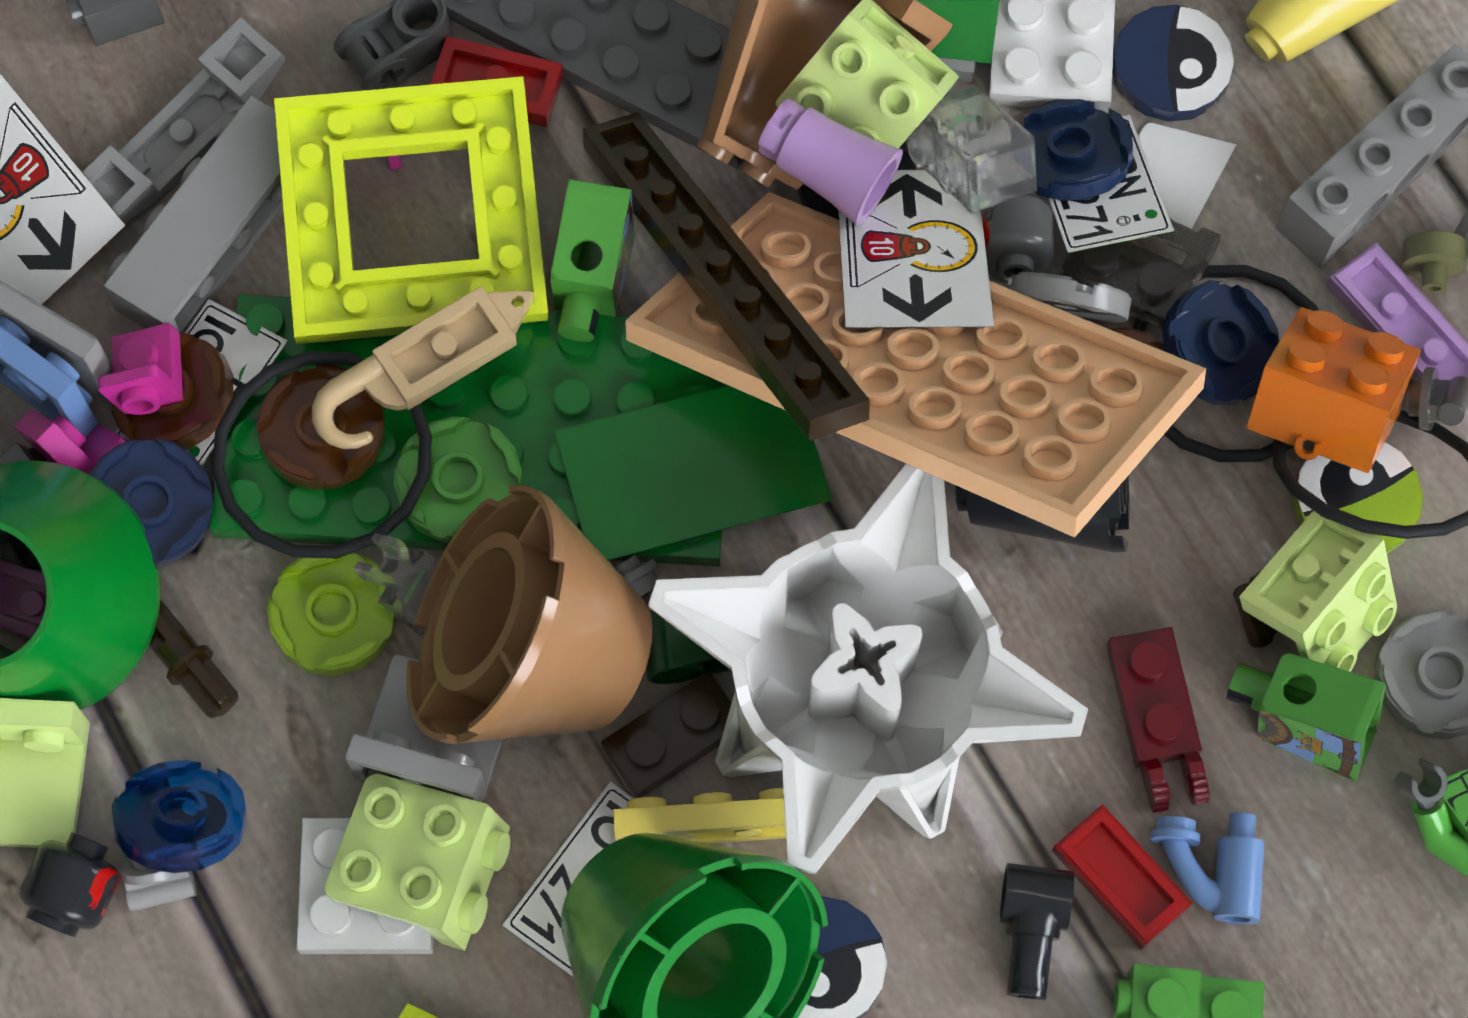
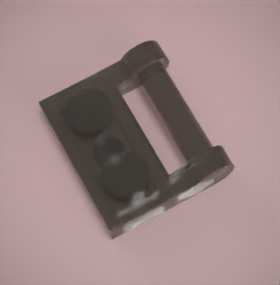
M1170 219L1174 228L1173 232L1149 237L1187 253L1188 255L1182 265L1129 241L1069 253L1058 275L1072 277L1071 280L1090 287L1101 283L1125 291L1132 298L1129 315L1163 330L1169 308L1181 294L1196 287L1218 247L1220 234L1205 227H1201L1199 231H1196Z

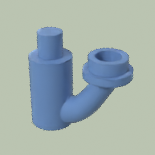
M1243 812L1229 814L1228 836L1218 838L1215 881L1206 875L1190 850V847L1200 845V834L1196 832V821L1180 816L1158 817L1156 819V829L1150 832V841L1164 846L1173 869L1192 899L1205 910L1212 912L1213 918L1217 921L1243 925L1260 922L1264 841L1255 838L1256 816Z

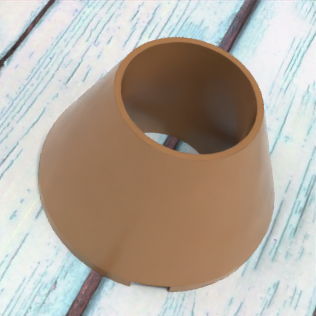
M525 485L509 486L508 493H511V495L500 502L491 498L483 501L468 516L452 537L438 561L423 595L414 626L425 631L419 663L413 660L407 661L406 688L408 704L415 724L424 735L437 741L459 744L596 731L609 725L622 713L635 694L645 672L651 650L653 631L652 617L647 603L554 501L545 493Z

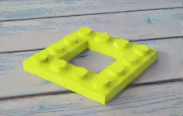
M523 76L274 98L293 329L296 344L399 335L480 286L483 287L486 293L533 291L534 301L522 323L548 321L547 296ZM468 149L479 259L354 270L344 160ZM522 302L513 303V306L520 307L523 305Z

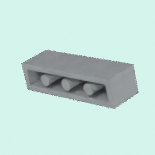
M250 96L239 112L234 110L229 113L221 123L217 132V140L203 158L197 157L188 165L182 175L180 188L166 205H159L150 214L144 226V234L130 252H123L115 259L108 271L107 282L104 284V288L116 311L143 328L170 323L178 332L185 333L207 300L214 298L283 207L276 116L273 108Z

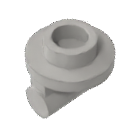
M154 840L135 847L129 853L130 858L120 867V874L125 884L126 900L131 912L197 896L192 871L189 870L185 850L181 847L169 846V843L165 840Z

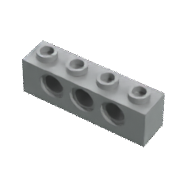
M1455 43L1288 197L1276 229L1320 269L1468 131V54Z

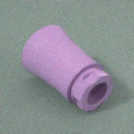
M791 99L784 100L778 106L776 112L766 124L758 142L760 145L758 152L775 161L777 168L801 181L829 201L856 226H860L880 202L899 167L903 155L902 149L860 134L835 122L812 107L806 110Z

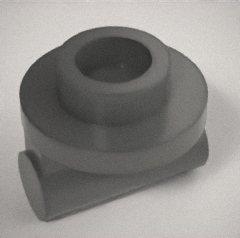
M1426 367L1422 379L1412 378L1408 395V415L1419 418L1420 430H1432L1435 419L1441 420V422L1449 426L1458 425L1462 422L1468 407V378L1457 376L1451 380H1440L1436 367Z

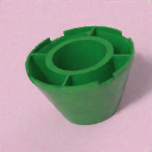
M17 461L0 464V536L8 532L21 540L32 551L41 566L46 583L45 611L35 634L17 652L0 645V698L75 702L80 710L107 697L130 676L141 661L154 634L159 615L161 582L159 568L155 569L151 549L144 534L146 529L131 506L115 490L87 472L64 464L46 461Z
M633 834L619 839L602 849L579 872L566 895L562 908L561 930L584 1018H798L816 986L825 959L817 952L820 926L822 928L828 926L825 905L814 884L797 868L774 857L662 834Z

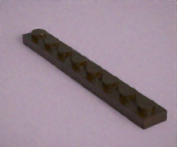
M635 112L584 128L583 144L585 151L613 187L631 189L633 213L807 439L811 441L869 420V398L642 116Z

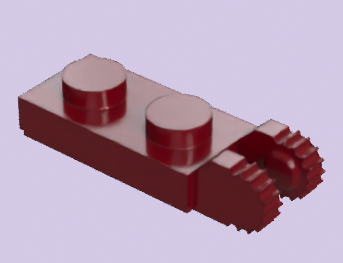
M1173 627L1109 638L1107 651L1135 768L1140 767L1151 810L1153 813L1169 810L1170 791L1168 783L1165 781L1161 763L1180 760L1185 791L1193 806L1209 803V786L1203 760L1200 756L1202 746Z

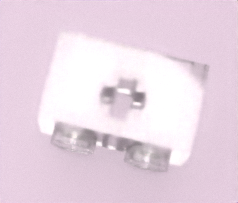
M975 85L946 94L906 139L907 149L913 163L917 167H923L939 183L941 189L946 194H951L970 213L1006 202L1023 194L1037 191L1034 136Z

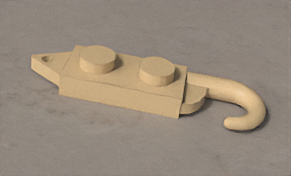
M480 286L372 351L373 355L329 380L318 391L312 405V423L318 435L329 445L341 449H358L367 445L373 440L371 432L347 434L335 426L333 414L337 406L365 390L374 401L385 408L397 411L406 408L410 410L516 346L515 334L534 301L533 291L486 293L483 287ZM522 302L523 305L520 307L513 306V303Z

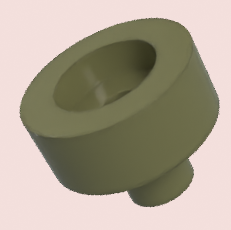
M1424 231L1413 234L1404 241L1403 268L1407 273L1422 278V291L1425 293L1440 294L1447 291V278L1462 273L1467 267V241L1456 233Z

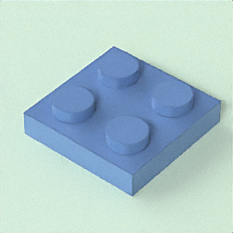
M1 316L0 383L52 421L58 414L61 415L86 437L99 423L89 407L93 398L76 383L80 378L78 372L53 352H49L45 358L28 347L31 343L29 336L11 320Z

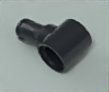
M1013 863L1006 864L1001 895L1000 922L1007 923L1006 933L1013 936L1007 989L1008 996L1034 1000L1046 999L1052 942L1060 939V930L1067 931L1070 923L1074 894V871Z

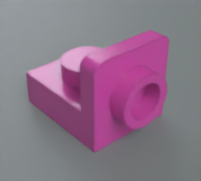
M170 323L111 337L112 374L98 378V391L124 414L134 415L150 414L157 411L162 405L183 400L180 333Z
M32 409L13 427L47 462L75 467L89 474L100 457L119 444L126 442L120 435L102 425L96 426L84 437L61 415L58 414L51 421Z

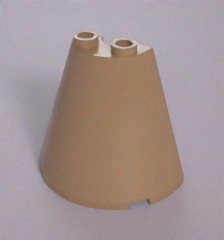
M738 0L703 135L697 146L726 164L730 162L733 155L744 159L738 169L769 188L776 178L798 190L803 185L801 181L777 168L775 161L758 152L760 146L758 144L766 124L777 110L776 100L846 16L862 0ZM873 0L930 51L947 36L953 24L916 0Z

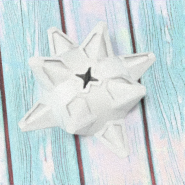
M908 464L904 465L855 529L834 531L806 544L790 554L777 559L762 575L656 580L648 604L650 609L732 670L735 693L715 762L722 775L730 778L782 770L787 863L805 873H817L875 797H878L923 837L931 839L945 832L959 758L973 743L1080 737L1087 716V707L1002 647L1000 638L1003 631L990 612L989 607L974 585L968 572L950 557L944 480Z

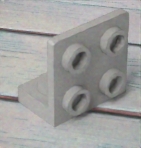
M399 654L395 655L390 663L366 737L353 733L345 757L353 776L366 780L373 774H382L400 779V781L425 786L483 803L503 739L448 744L424 735L418 729L411 715L406 688L407 661L413 660L419 663V660Z

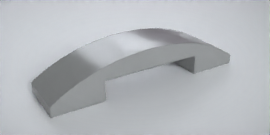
M240 17L198 58L203 70L119 152L110 144L82 172L123 223L128 222L148 209L179 185L188 165L197 157L203 158L215 143L218 129L226 116L234 110L239 112L250 96L259 100L284 63V55L243 18Z

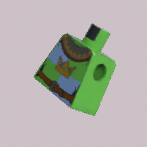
M569 179L550 279L554 307L561 312L557 331L564 338L578 342L593 341L599 315L616 317L618 314L635 240L631 189Z
M1284 653L1274 675L1240 663L1231 680L1226 699L1259 712L1258 737L1264 742L1356 782L1380 725L1386 684L1292 653Z

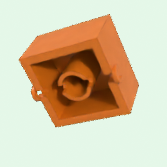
M1300 307L1264 367L1246 429L1294 446L1296 454L1302 459L1313 460L1319 455L1369 473L1402 410L1422 349L1405 344L1395 335L1385 332L1374 333L1343 322L1340 317L1333 313L1319 310L1312 311ZM1306 440L1314 443L1313 451H1306L1303 448Z

